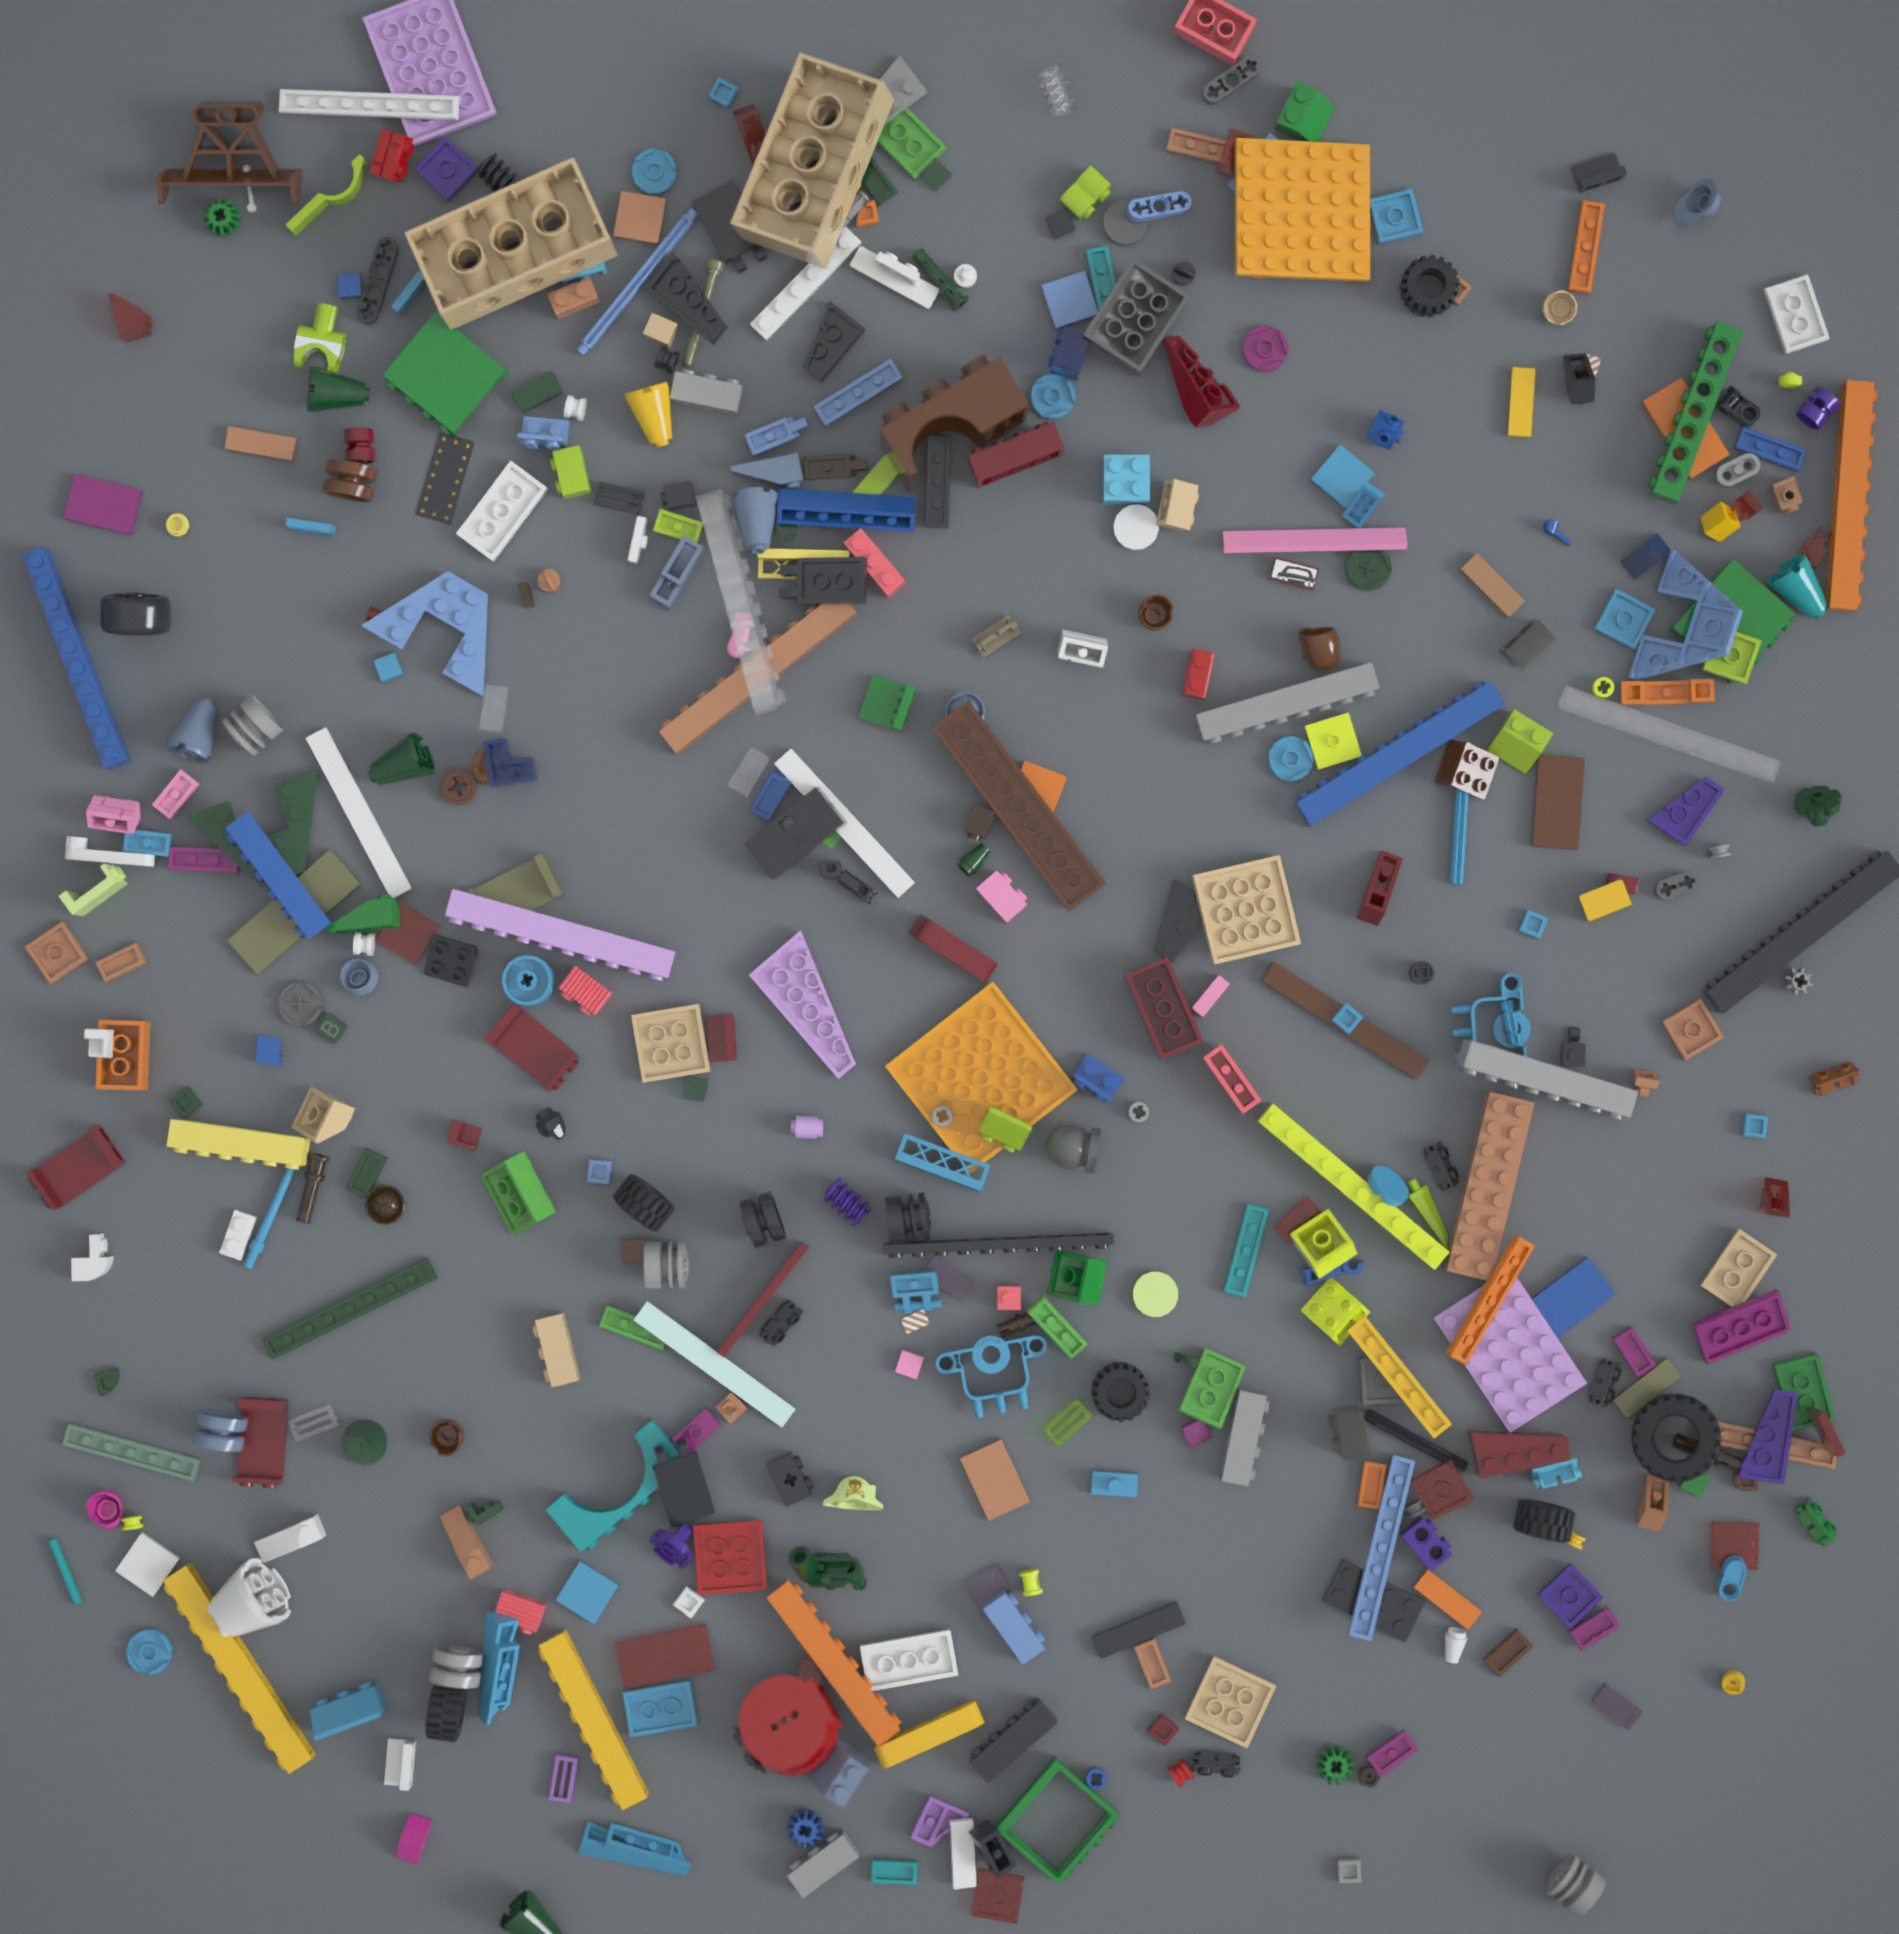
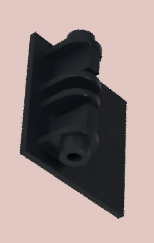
M432 934L423 975L468 987L474 957L477 956L478 949L475 945L442 937V935Z

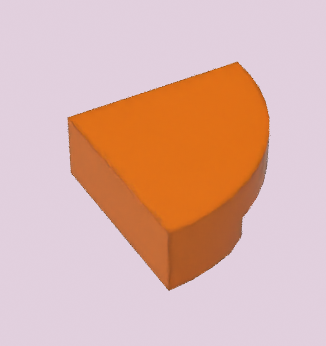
M875 200L867 202L859 211L856 220L857 228L879 224Z

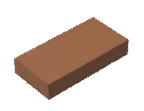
M136 942L96 961L95 964L104 983H107L147 964V961L139 944Z
M1154 1637L1133 1646L1150 1690L1171 1682L1170 1675Z

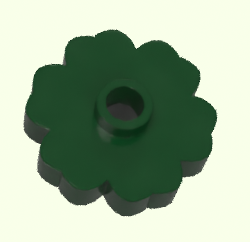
M1816 785L1811 789H1802L1796 794L1794 810L1798 815H1806L1811 825L1824 826L1828 823L1830 816H1834L1840 811L1842 797L1836 789L1829 790L1828 786Z

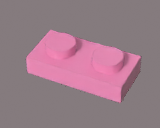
M180 769L152 805L172 820L200 783Z

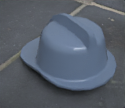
M1703 179L1695 184L1675 204L1672 210L1673 222L1678 226H1687L1699 218L1713 216L1719 209L1720 201L1722 200V196L1717 192L1716 183L1712 179Z

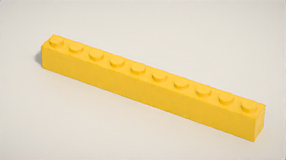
M190 1562L163 1580L166 1593L170 1597L173 1596L178 1603L176 1607L182 1616H186L189 1620L191 1631L202 1640V1648L208 1655L211 1654L215 1660V1668L220 1674L223 1673L228 1680L226 1682L232 1693H236L239 1697V1704L243 1711L249 1712L253 1719L252 1724L258 1732H262L265 1737V1745L270 1751H274L278 1757L277 1763L280 1768L290 1774L311 1760L316 1753L241 1638L230 1635L225 1637L220 1633L218 1624L207 1610L213 1595L192 1563Z

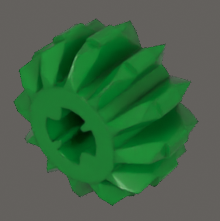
M219 197L218 204L210 200L212 207H204V211L208 214L202 216L203 221L207 222L205 228L211 230L214 236L220 233L222 238L226 237V231L234 235L232 228H240V224L236 222L242 219V215L237 213L240 208L237 205H233L230 199L224 202V199ZM220 215L226 216L225 220L221 219V221L218 219V217Z
M1330 1745L1329 1753L1322 1749L1321 1752L1324 1757L1317 1756L1316 1760L1321 1764L1316 1766V1770L1322 1771L1319 1776L1322 1780L1327 1778L1328 1784L1331 1785L1335 1779L1337 1785H1341L1340 1778L1343 1777L1345 1781H1349L1346 1773H1354V1769L1349 1766L1354 1765L1355 1761L1354 1759H1349L1351 1756L1350 1751L1343 1753V1746H1339L1337 1751H1335L1334 1746ZM1335 1761L1340 1767L1337 1769L1333 1767L1332 1769L1331 1763Z

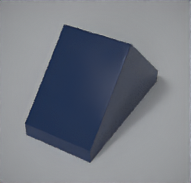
M1657 533L1624 558L1621 563L1631 576L1636 579L1669 554L1671 550Z

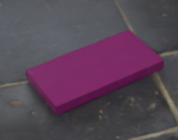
M1777 1289L1691 1323L1706 1365L1791 1331L1784 1305Z

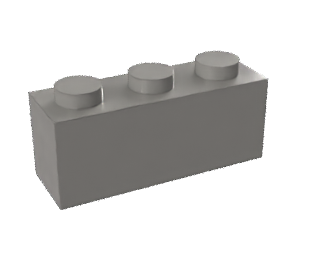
M682 369L681 372L675 371L670 393L671 402L738 416L744 390L743 386L739 385V381L726 379V382L717 380L716 376L704 374L703 377L694 375L695 372Z
M844 1830L840 1833H837V1831L833 1832L825 1839L827 1841L821 1847L816 1845L807 1852L808 1856L803 1860L798 1858L788 1866L787 1877L802 1898L859 1858L858 1849Z

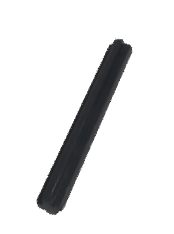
M1371 1409L1366 1412L1364 1420L1461 1473H1464L1468 1462Z

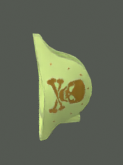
M857 1476L843 1479L839 1483L836 1492L824 1499L822 1505L852 1510H883V1504L875 1498L876 1486L869 1485L867 1481Z

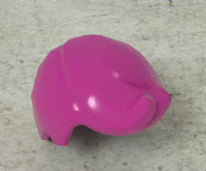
M105 1489L97 1491L89 1497L86 1509L92 1522H96L102 1529H113L118 1526L121 1520L123 1503L115 1491Z

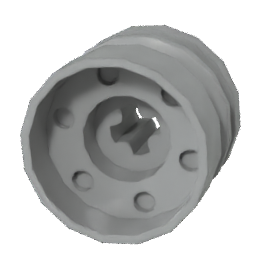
M251 694L240 704L241 709L245 713L243 716L233 710L230 713L236 722L234 723L227 716L222 722L233 740L241 748L256 756L259 750L254 745V742L261 748H265L266 744L261 736L264 734L274 740L284 729L271 712Z
M685 1240L678 1241V1251H675L674 1241H669L667 1251H663L661 1241H645V1288L661 1289L663 1279L668 1278L670 1289H674L675 1278H678L679 1289L686 1288V1281L689 1276V1253L686 1249Z
M1572 1853L1565 1857L1552 1871L1546 1881L1544 1891L1548 1895L1553 1896V1899L1557 1902L1564 1900L1563 1907L1577 1918L1585 1914L1595 1904L1604 1890L1606 1880L1593 1869L1586 1871L1587 1864L1580 1861V1858Z

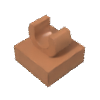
M1633 1070L1632 1080L1634 1085L1637 1086L1638 1096L1648 1097L1650 1088L1658 1089L1659 1078L1656 1072Z
M730 1392L715 1406L730 1424L748 1408L733 1392Z

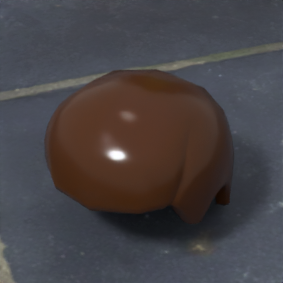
M1160 594L1147 597L1140 604L1138 610L1139 621L1146 629L1153 631L1164 629L1172 620V610L1174 608L1172 602L1166 596Z
M442 1419L435 1423L430 1431V1445L438 1451V1455L451 1456L464 1443L463 1429L452 1419Z

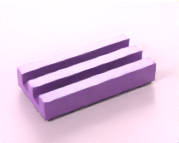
M556 1753L548 1800L571 1804L579 1761L578 1756L572 1757ZM562 1760L564 1765L559 1794L554 1796L559 1763ZM569 1762H573L566 1798L563 1797L568 1765Z

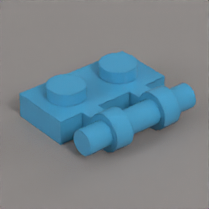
M937 1270L893 1273L890 1275L893 1298L902 1297L903 1302L895 1303L896 1312L912 1313L913 1310L923 1309L926 1312L933 1311L934 1308H941V1299L931 1298V1295L939 1294ZM922 1296L923 1300L912 1301L911 1297Z

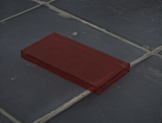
M706 1624L616 1642L625 1689L715 1670Z

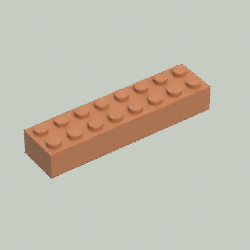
M1486 1091L1448 1246L1449 1254L1446 1256L1443 1267L1444 1270L1486 1281L1493 1272L1505 1229L1534 1102Z

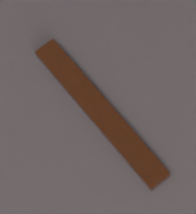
M1276 962L1272 963L1262 979V982L1416 1080L1429 1061L1365 1019H1362L1348 1035L1331 1021L1343 1005Z

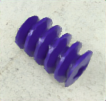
M838 1177L824 1193L826 1194L824 1202L833 1200L831 1208L839 1206L837 1214L840 1215L846 1212L844 1220L848 1221L853 1218L851 1226L855 1227L872 1208L866 1210L869 1204L867 1201L860 1204L861 1195L853 1198L854 1189L846 1192L848 1184L844 1183L840 1186L841 1177Z

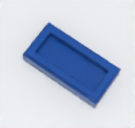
M772 770L750 811L769 822L792 781Z

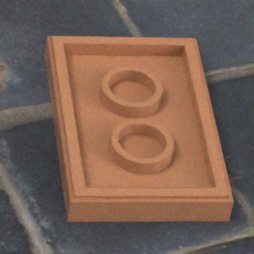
M1002 1439L960 1457L988 1521L1030 1502Z

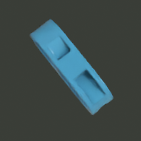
M1732 1555L1725 1559L1717 1582L1719 1595L1726 1601H1732L1739 1597L1746 1577L1747 1567L1744 1560L1739 1556ZM1727 1584L1735 1586V1589L1730 1593L1723 1592V1588Z

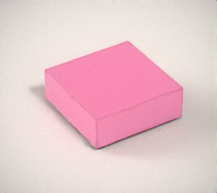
M902 1350L895 1372L917 1379L924 1357Z

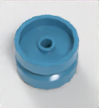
M530 955L516 957L508 963L503 971V989L509 999L517 1004L527 1006L541 1004L551 996L555 989L556 978L554 970L547 961L540 957ZM527 977H533L534 980L531 981V985L526 983Z

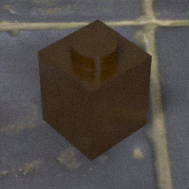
M973 805L964 832L968 833L967 837L979 842L981 838L986 839L995 812Z

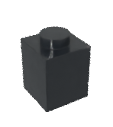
M691 480L664 485L665 491L661 492L663 506L667 505L669 511L696 506Z

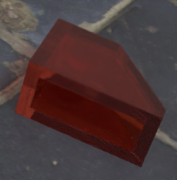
M114 293L108 294L121 339L125 342H130L152 335L151 328L154 326L150 314H146L141 308Z

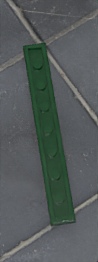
M426 1258L262 1340L273 1360L438 1277L429 1258Z

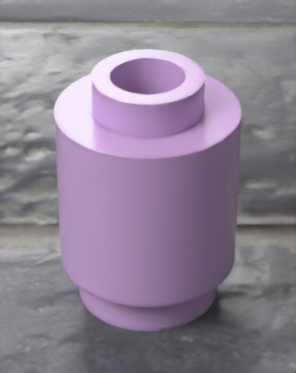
M796 1115V1120H791V1133L795 1134V1138L802 1139L823 1137V1119H818V1116Z

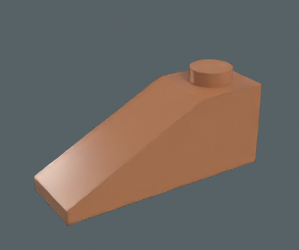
M461 1505L440 1515L454 1550L470 1580L490 1569L494 1563Z

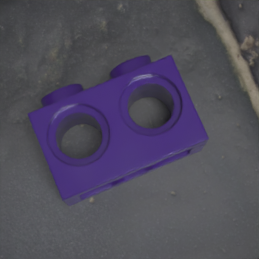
M1419 1516L1404 1528L1400 1535L1430 1572H1432L1452 1556L1448 1550L1452 1546L1444 1536L1439 1538L1434 1531L1437 1528L1429 1518L1424 1520ZM1418 1528H1425L1426 1535L1421 1539L1415 1538V1531ZM1433 1546L1440 1547V1553L1436 1557L1429 1555V1550Z

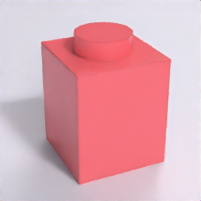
M997 1285V1310H1021L1020 1285Z

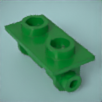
M1808 1497L1805 1506L1800 1504L1795 1508L1797 1511L1796 1515L1805 1527L1812 1523L1815 1525L1808 1531L1817 1544L1825 1546L1830 1542L1829 1539L1832 1543L1835 1542L1837 1530L1830 1520L1827 1521L1822 1515V1508L1817 1502H1813Z

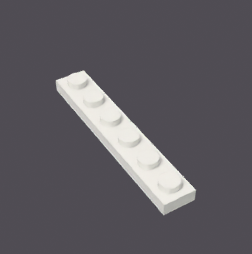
M845 226L841 230L826 269L809 263L750 323V326L767 341L844 263L862 242Z

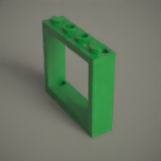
M1054 1756L997 1822L995 1827L1000 1835L1059 1885L1062 1880L1065 1882L1068 1877L1070 1878L1073 1874L1072 1868L1077 1863L1081 1864L1087 1858V1851L1091 1846L1096 1847L1104 1837L1102 1835L1107 1828L1112 1829L1119 1814L1112 1804L1097 1791L1091 1789L1081 1777L1058 1757ZM1060 1770L1107 1812L1060 1867L1056 1869L1015 1834L1010 1827Z

